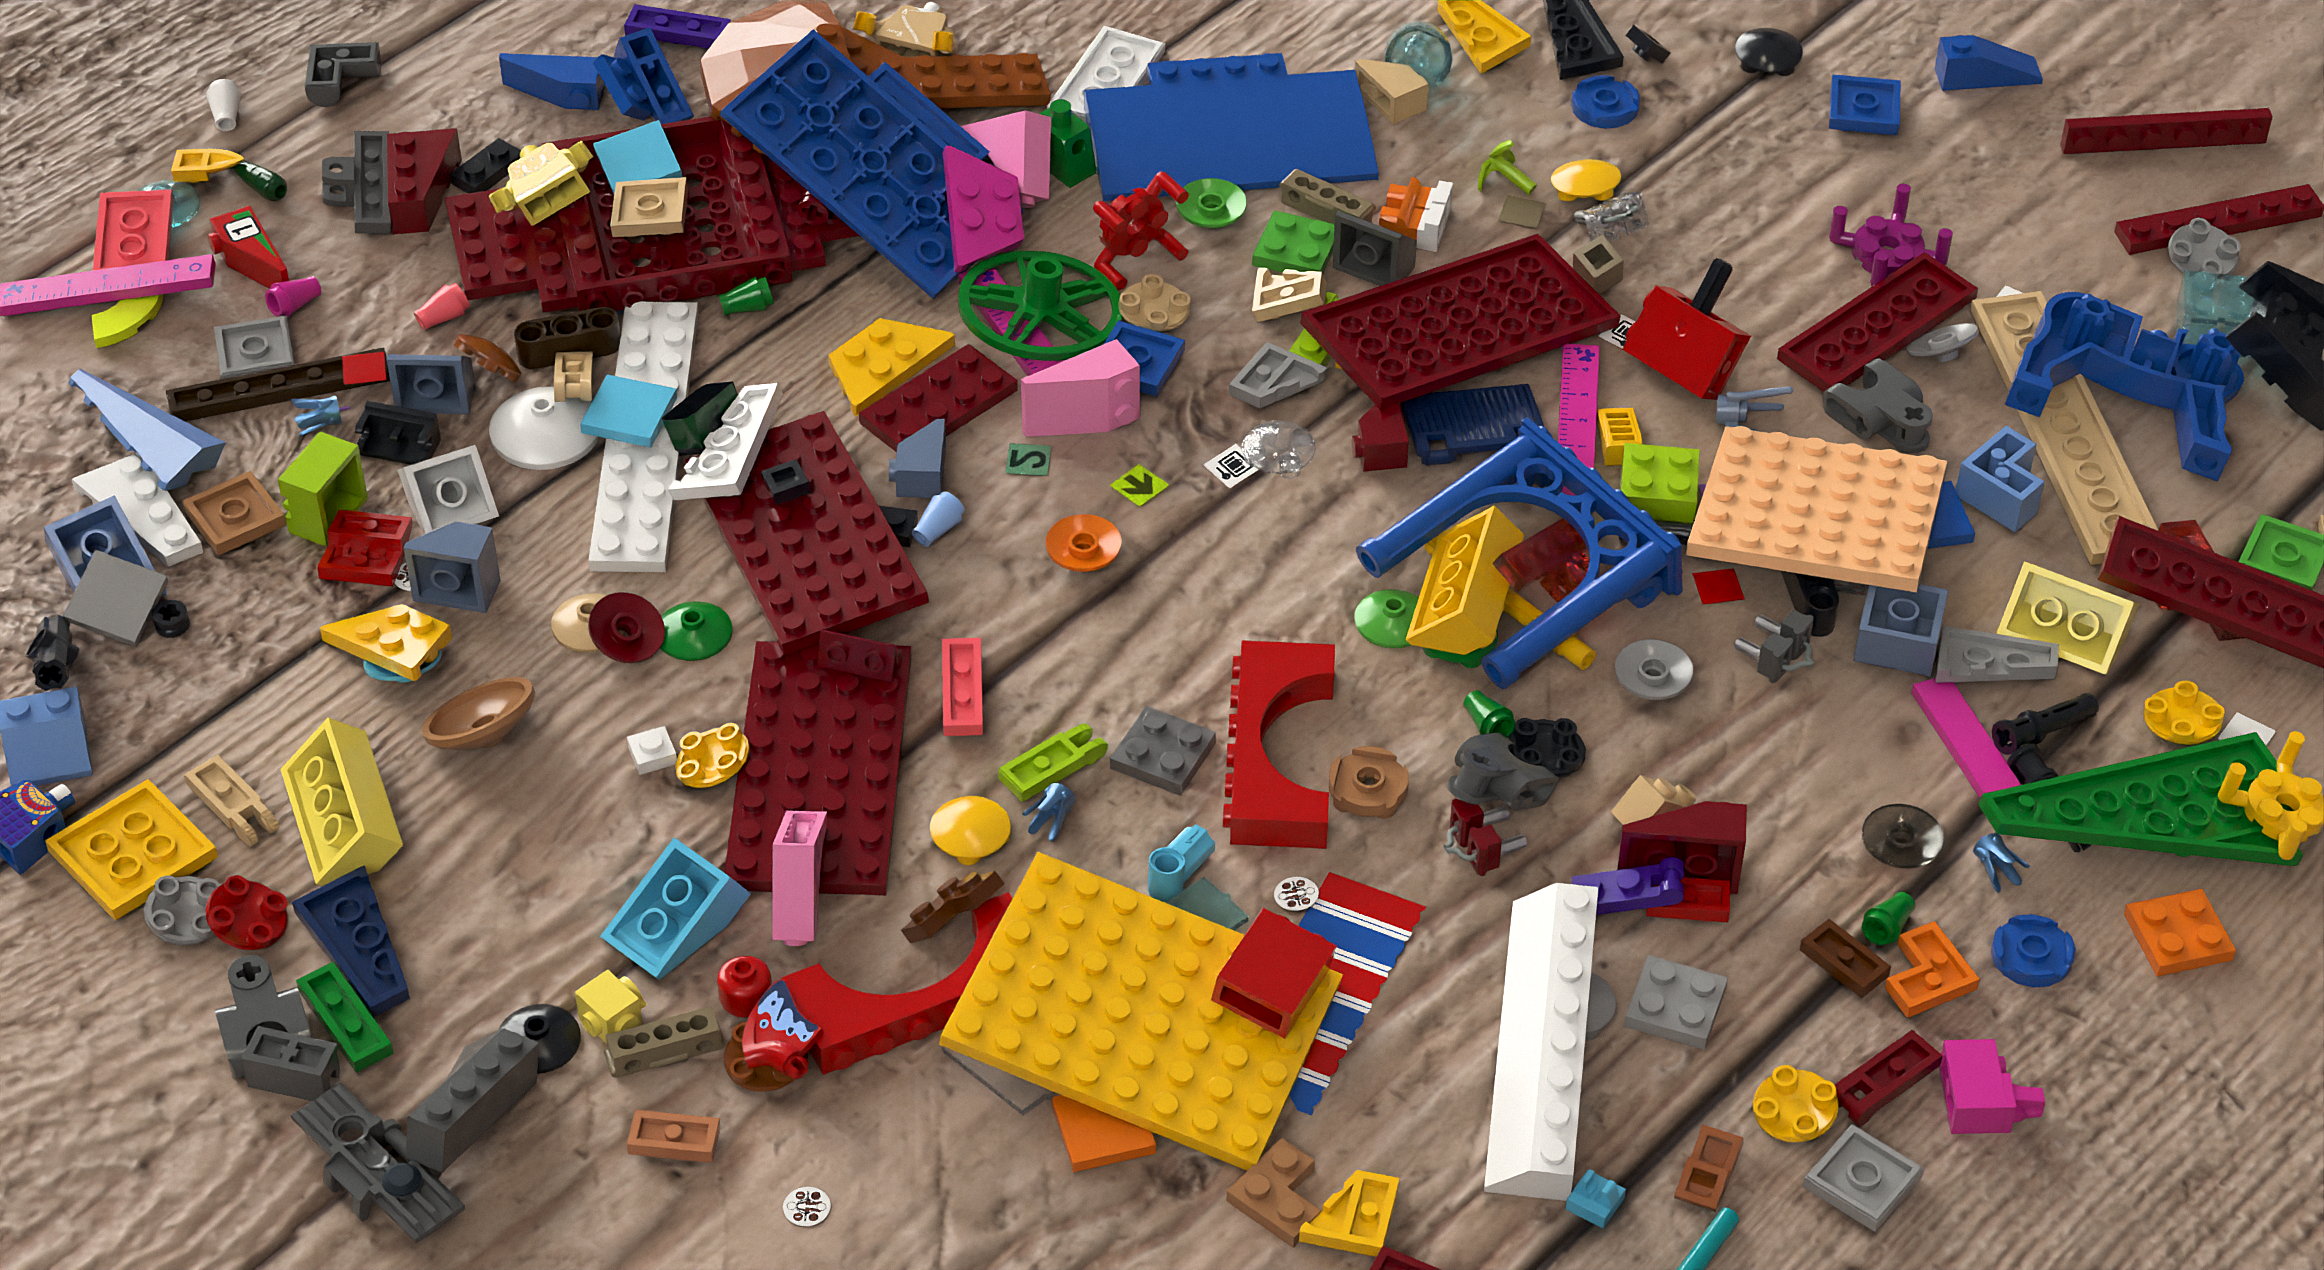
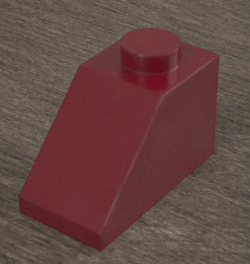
M1399 403L1381 410L1374 405L1358 420V435L1352 436L1354 458H1360L1363 472L1407 468L1409 440Z

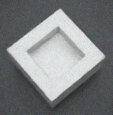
M665 726L627 737L628 749L639 775L676 764V752Z

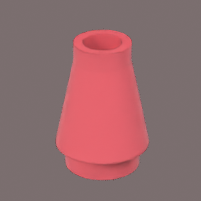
M456 283L450 286L445 284L421 308L414 312V316L419 325L424 330H427L432 326L465 315L464 311L470 308V303Z

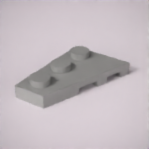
M1942 626L1935 683L2055 679L2058 667L2059 644Z

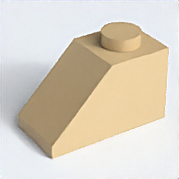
M1367 59L1355 61V71L1362 96L1393 125L1427 110L1428 83L1423 76L1418 75L1409 65Z

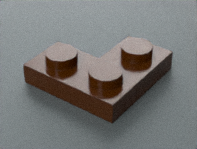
M996 871L981 875L973 872L962 880L954 877L938 888L937 893L939 896L932 903L929 901L925 902L910 913L909 916L912 920L901 929V932L909 943L929 939L956 914L980 907L1005 883Z

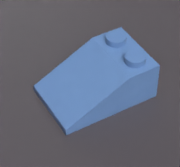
M115 495L44 526L46 544L73 592H75L95 550L155 571ZM164 589V591H163L161 597L167 595V592H166L165 589Z

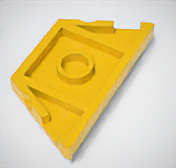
M879 318L828 354L829 366L834 376L839 379V387L843 395H847L852 414L857 417L859 412L889 394L955 346V334Z
M403 604L330 623L319 628L322 641L412 681H416L421 677L420 666L424 661L432 663L438 656L439 650L446 647L453 638L450 624Z

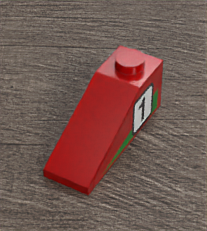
M250 205L209 218L212 233L208 234L207 237L214 255L220 253L229 268L269 289L273 283L289 281L285 264Z

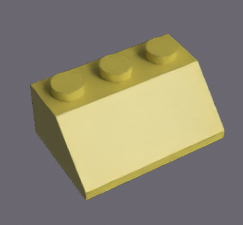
M2024 561L1997 634L2059 644L2058 657L2107 675L2126 641L2140 604Z

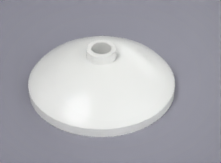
M552 386L522 391L506 400L493 414L489 426L491 444L497 454L504 460L526 469L547 470L574 463L588 454L599 439L598 436L581 433L580 423L592 402L581 401V398H566V402H555L554 387Z

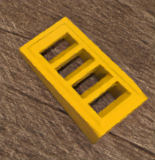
M1597 409L1596 417L1604 466L1622 465L1624 443L1643 444L1634 409Z

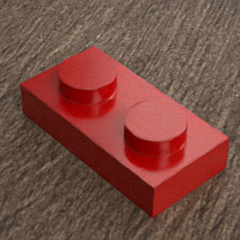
M1683 877L1680 882L1684 885V898L1680 903L1646 908V916L1728 923L1730 915V881Z

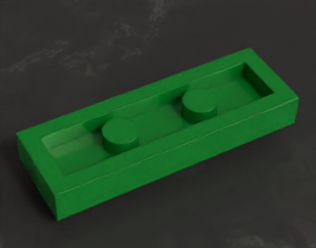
M334 962L296 980L300 994L333 1041L337 1043L338 1048L356 1073L394 1054L392 1043Z

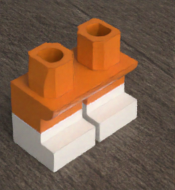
M1411 177L1408 186L1390 184L1386 206H1382L1380 212L1379 226L1417 240L1416 248L1437 252L1451 211L1453 183L1439 181L1437 188L1421 186V182L1417 178Z

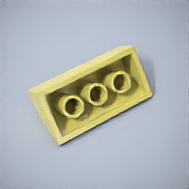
M327 718L280 769L316 885L324 886L364 865L368 874L378 872L403 846L366 731Z

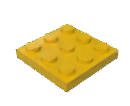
M149 779L45 840L49 853L115 921L145 903L149 894L154 890L155 882L160 877L168 875L173 877L189 876L218 858L216 846Z

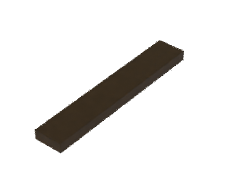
M385 348L166 390L170 414L186 422L292 401L291 399H302L390 381ZM384 352L386 380L344 385L342 356Z

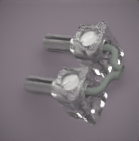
M1627 192L1613 199L1604 200L1603 204L1585 211H1576L1574 217H1576L1575 221L1586 223L1590 241L1603 234L1609 243H1612L1621 238L1620 232L1629 235L1650 226L1641 192Z

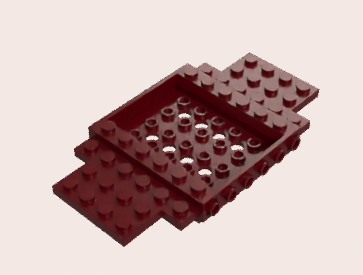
M711 116L661 124L679 164L682 176L686 177L687 180L699 179L702 181L699 186L688 187L684 233L640 235L645 239L638 244L629 243L626 240L628 238L626 236L612 237L610 224L614 194L597 157L593 143L632 129L546 142L552 143L558 150L569 149L580 141L585 144L593 158L589 159L587 168L583 172H579L590 192L531 226L521 209L516 211L502 210L497 214L489 195L501 188L445 197L463 290L467 299L474 300L537 289L543 313L575 307L578 308V311L598 307H608L615 311L625 310V306L631 308L634 303L641 301L676 302L724 294L754 276L757 279L766 277L768 286L793 282L792 271L826 266L825 253L821 242L860 235L832 211H830L827 221L823 224L811 225L804 222L798 216L797 207L805 188L767 155L755 151L753 143L744 135L737 137L731 132L732 126L723 119L716 121ZM696 201H704L708 203V206L704 209L696 210L690 204ZM816 206L813 209L811 217L815 216L817 210ZM708 224L715 227L710 232H700L696 229L697 226ZM707 247L721 249L718 254L712 256L702 252ZM639 258H646L651 261L649 265L644 267H636L632 263Z

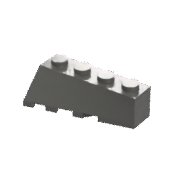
M501 1028L466 1045L446 1081L408 1115L406 1157L443 1173L536 1084L539 1042Z

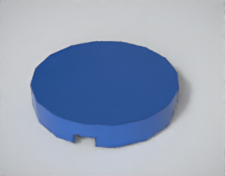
M1593 76L1577 84V89L1573 90L1571 107L1574 115L1580 121L1590 126L1604 129L1618 128L1629 124L1637 117L1640 106L1638 90L1625 80H1623V83L1614 81L1615 77Z
M2034 914L2017 915L2010 918L2008 923L2002 927L2000 925L1995 931L1991 955L1994 965L1999 971L2015 983L2029 987H2047L2062 981L2072 969L2076 948L2072 936L2067 931L2064 933L2057 927L2058 923L2050 918Z

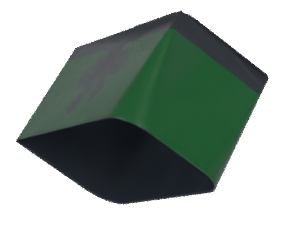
M733 381L709 383L699 387L662 417L666 431L675 451L679 452V456L701 454L706 448L703 442L709 433L722 427L724 423L721 417L738 396Z

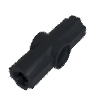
M61 615L51 618L44 617L37 626L36 637L26 652V657L33 661L32 672L35 675V685L45 691L54 688L61 689L69 679L70 667L79 653V648L72 644L73 634L69 629L70 621Z

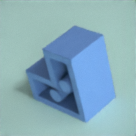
M2005 426L1961 463L1956 485V492L1959 498L2013 532L2018 531L2038 514L2045 481L2030 473L2036 443L2010 427Z

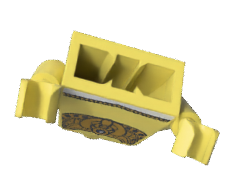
M582 141L569 149L564 148L558 150L552 143H546L539 148L535 145L525 146L520 152V159L508 167L510 180L506 183V186L489 195L497 214L502 210L516 211L521 209L531 226L588 194L590 190L579 172H583L587 168L588 161L593 158V155Z

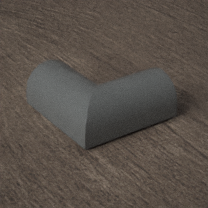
M379 42L310 45L305 81V92L308 100L317 106H332L340 99L342 78L379 77L381 74Z

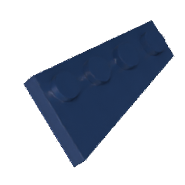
M365 865L292 901L294 913L330 961L335 963L373 1018L410 999L406 981L395 950L392 947L388 930L380 913Z

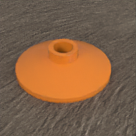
M1090 514L1072 515L1059 520L1049 529L1045 541L1046 551L1057 565L1077 572L1095 571L1108 566L1117 558L1122 545L1121 535L1115 525L1102 517Z

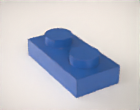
M601 54L592 62L623 115L644 121L653 112L646 101L647 95L645 91L636 84L631 75L632 69L625 60Z

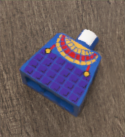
M23 780L0 791V857L19 875L26 872L49 852L45 840L66 828L61 812L75 804V799L64 784H60L44 794L30 780Z

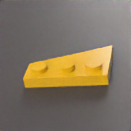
M1438 0L1437 11L1480 74L1530 47L1531 35L1482 0Z

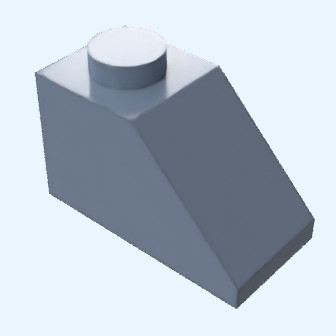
M936 419L898 443L896 459H889V481L896 482V497L932 498L934 495L942 493L946 452L945 419Z

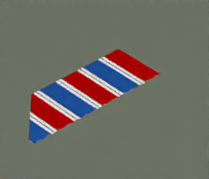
M1331 872L1328 873L1318 890V899L1307 909L1298 925L1311 933L1323 936L1327 941L1337 946L1330 969L1343 974L1337 992L1289 1095L1297 1111L1310 1116L1313 1114V1107L1322 1098L1321 1092L1329 1086L1330 1076L1337 1071L1338 1061L1346 1055L1347 1045L1351 1044L1354 1040L1355 1030L1361 1027L1364 1021L1363 1016L1370 1011L1372 1007L1371 1001L1379 995L1380 985L1386 982L1388 971L1395 966L1396 956L1401 954L1404 949V942L1411 937L1412 927L1417 925L1420 920V913L1427 908L1426 906Z

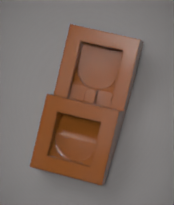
M1702 1124L1691 1157H1688L1674 1198L1716 1212L1744 1144L1743 1137Z

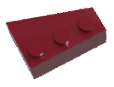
M457 128L387 134L388 207L393 235L429 232L442 204L441 197L444 190L450 187V173L454 171L455 167H459L462 161Z

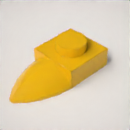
M223 149L177 150L171 169L173 181L190 183L209 181L211 173L229 169L244 161V157Z

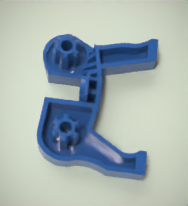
M2065 292L2052 297L2045 306L2033 340L2026 345L2016 369L2005 405L2040 417L2052 388L2081 374L2122 395L2159 407L2172 409L2182 469L2218 481L2232 450L2224 432L2227 418L2224 404L2238 394L2244 382L2243 371L2237 363L2241 354L2226 339V334L2219 332L2218 328H2213L2208 331L2207 335H2200L2197 344L2194 345L2183 343L2188 332L2186 329H2178L2174 339L2168 338L2167 334L2161 330L2147 331L2142 329L2135 344L2143 316L2111 304L2107 299L2101 300L2096 298L2092 294Z

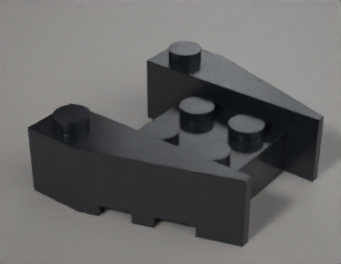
M2267 261L2239 283L2238 287L2254 299L2249 317L2227 333L2226 339L2244 358L2250 355L2265 371L2261 377L2270 386L2276 383L2288 397L2284 402L2295 413L2322 431L2324 430V360L2321 358L2324 349V284Z

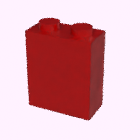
M1262 908L1218 974L1211 1001L1285 1039L1330 970L1337 946L1327 941L1323 936L1311 933L1290 922L1286 917Z

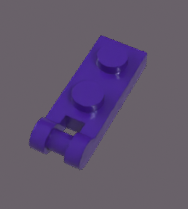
M1669 857L1663 859L1657 865L1572 876L1571 884L1598 887L1596 915L1674 905L1680 903L1684 898V885L1680 882L1684 877V863L1678 858Z

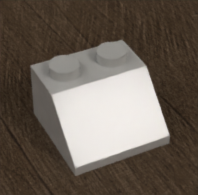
M476 445L398 469L409 506L424 535L455 521L477 524L499 517Z

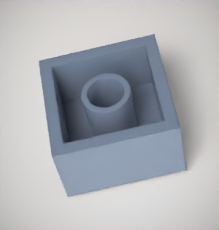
M1919 584L1916 593L1869 585L1853 661L1931 676L1948 590Z

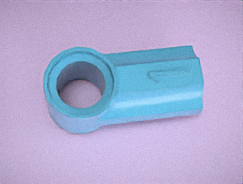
M1196 824L1193 827H1186L1167 847L1156 849L1149 856L1147 891L1151 897L1163 902H1169L1181 896L1184 882L1215 851V841L1211 839L1206 829Z

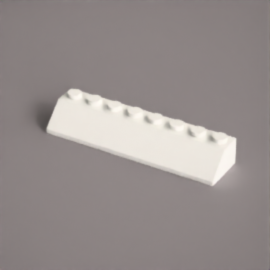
M1555 883L1513 901L1484 1192L1567 1201L1571 1194L1598 887Z

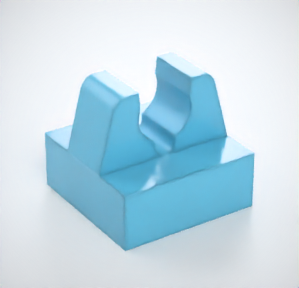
M1588 1169L1567 1198L1566 1210L1604 1229L1623 1202L1626 1189Z

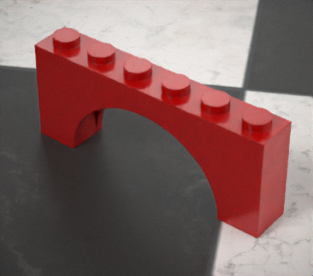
M1242 640L1241 656H1233L1232 679H1239V685H1231L1230 708H1237V714H1229L1228 737L1236 738L1235 744H1227L1226 767H1234L1233 774L1226 773L1225 797L1232 798V804H1224L1223 828H1230L1231 845L1327 849L1329 792L1308 789L1284 777L1268 760L1262 747V740L1273 722L1288 710L1311 701L1333 700L1335 644Z
M1007 892L988 899L977 909L971 910L972 932L976 940L970 954L953 973L926 988L908 993L889 995L865 993L837 982L826 973L820 963L781 977V980L787 983L799 1011L807 1019L822 1027L824 1033L809 1050L822 1075L835 1070L846 1069L856 1062L874 1055L885 1054L895 1047L913 1040L924 1039L931 1033L944 1029L1013 899L1010 893Z

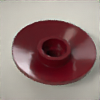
M618 592L601 598L592 608L588 619L589 634L595 646L604 655L618 662L639 663L651 658L661 647L665 636L664 622L655 606L643 597L632 593ZM618 631H625L629 637L621 635Z

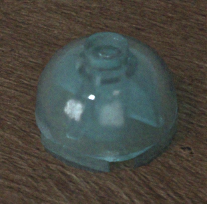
M1419 20L1407 22L1395 29L1387 41L1384 52L1385 62L1409 65L1418 75L1425 78L1429 87L1437 86L1443 82L1450 72L1453 61L1450 42L1442 30L1432 23Z

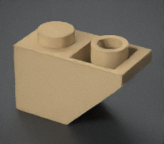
M1640 775L1611 810V813L1624 825L1694 805L1697 797L1682 784L1678 783L1675 787L1661 777L1654 780Z

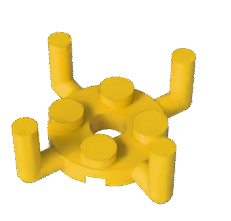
M2297 731L2291 732L2277 760V772L2271 769L2262 770L2251 783L2248 791L2238 790L2246 773V768L2240 763H2232L2218 792V798L2222 803L2244 807L2246 816L2251 823L2255 819L2263 826L2262 833L2278 841V853L2284 860L2292 859L2300 843L2307 841L2309 836L2317 835L2324 825L2322 786L2313 778H2301L2293 775V765L2305 741L2304 735ZM2281 804L2288 805L2294 811L2284 810Z

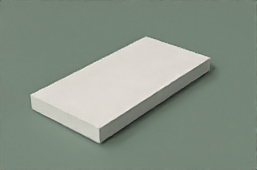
M1103 26L1049 102L1047 109L1057 99L1067 100L1071 104V113L1086 123L1084 90L1142 86L1148 78L1147 63L1159 62L1165 53V43Z

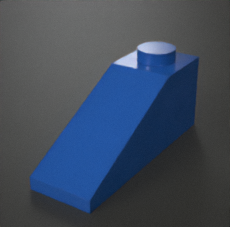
M649 27L620 37L614 57L622 58L631 67L633 79L647 95L646 101L653 111L651 116L654 120H659L660 124L693 118L694 115L651 28Z
M1974 35L1940 37L1934 69L1942 91L2042 84L2043 78L2033 56Z
M500 53L499 55L502 83L504 85L564 109L599 110L605 86L592 63L598 57Z

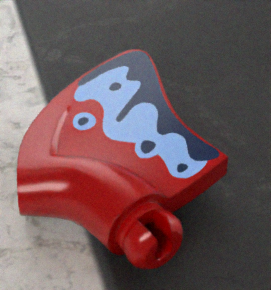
M784 980L775 981L754 1006L743 1031L742 1047L749 1069L769 1066L783 1075H789L793 1079H800L807 1073L809 1068L808 1061L803 1056L813 1047L824 1032L822 1027L807 1019L799 1011L791 991Z

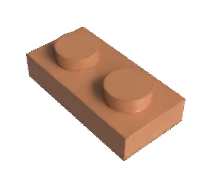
M635 1110L627 1141L628 1154L713 1163L721 1129L720 1118Z

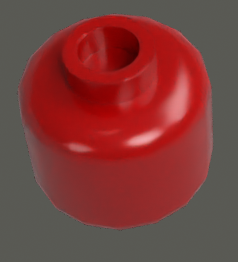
M738 956L728 960L722 965L717 975L719 1001L723 1009L729 1014L740 1018L749 1017L758 1000L772 985L771 972L767 964L759 958L752 956Z

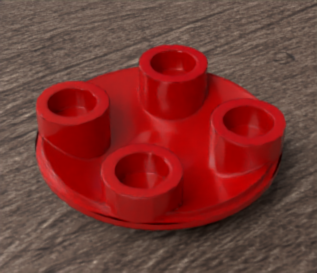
M233 875L228 877L224 884L217 887L211 893L206 903L205 916L211 931L224 943L242 950H260L273 945L283 936L288 923L286 910L288 902L286 897L278 891H273L261 883L246 880L242 876Z

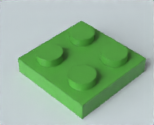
M1274 210L1252 255V266L1268 268L1269 270L1282 273L1285 269L1297 270L1298 272L1317 271L1323 274L1333 254L1335 224Z
M2261 514L2239 562L2313 591L2324 567V535Z

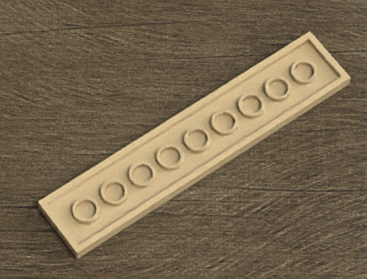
M2041 291L1972 300L1970 311L2008 391L2026 345L2033 340L2034 333L2047 304ZM2078 374L2053 387L2040 417L2018 410L2031 440L2036 443V451L2090 565L2103 562L2112 529L2118 516L2159 531L2083 375Z

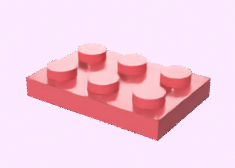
M171 189L100 193L92 271L169 260L174 202Z

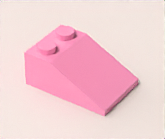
M1116 339L1021 379L1022 433L1026 437L1109 432L1140 419V365Z

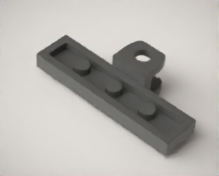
M354 131V157H328L322 160V202L330 206H355V233L391 234L387 181V134H389V131ZM333 168H339L342 171L335 173L330 170ZM334 190H339V191H342L343 193H341V194H339V195H335V194H332L331 192L334 191Z

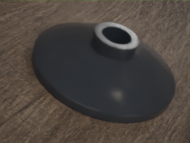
M535 1004L523 1007L510 1014L499 1027V1029L505 1028L539 1042L537 1074L547 1073L565 1065L576 1054L581 1041L580 1028L576 1019L563 1008L549 1004Z

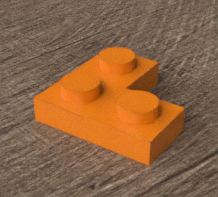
M1935 921L1899 935L1898 946L1914 967L1888 977L1885 989L1907 1018L1978 990L1979 977Z

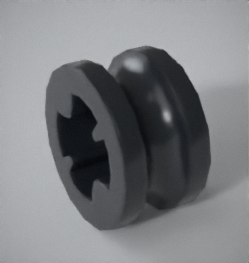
M166 600L156 605L153 609L152 617L155 629L160 636L175 638L186 633L189 629L190 620L187 608L182 602Z

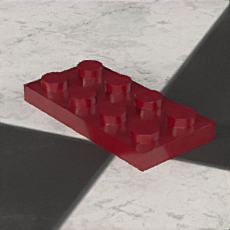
M967 344L859 412V423L897 452L898 443L936 419H945L946 436L1017 392L1018 380L972 345Z

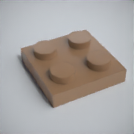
M251 471L182 500L184 511L218 556L286 526L284 513Z

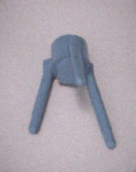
M1789 386L1747 392H1727V395L1718 394L1716 424L1737 427L1742 426L1739 425V422H1746L1747 411H1781L1784 409L1782 403H1748V400L1791 394L1793 388Z

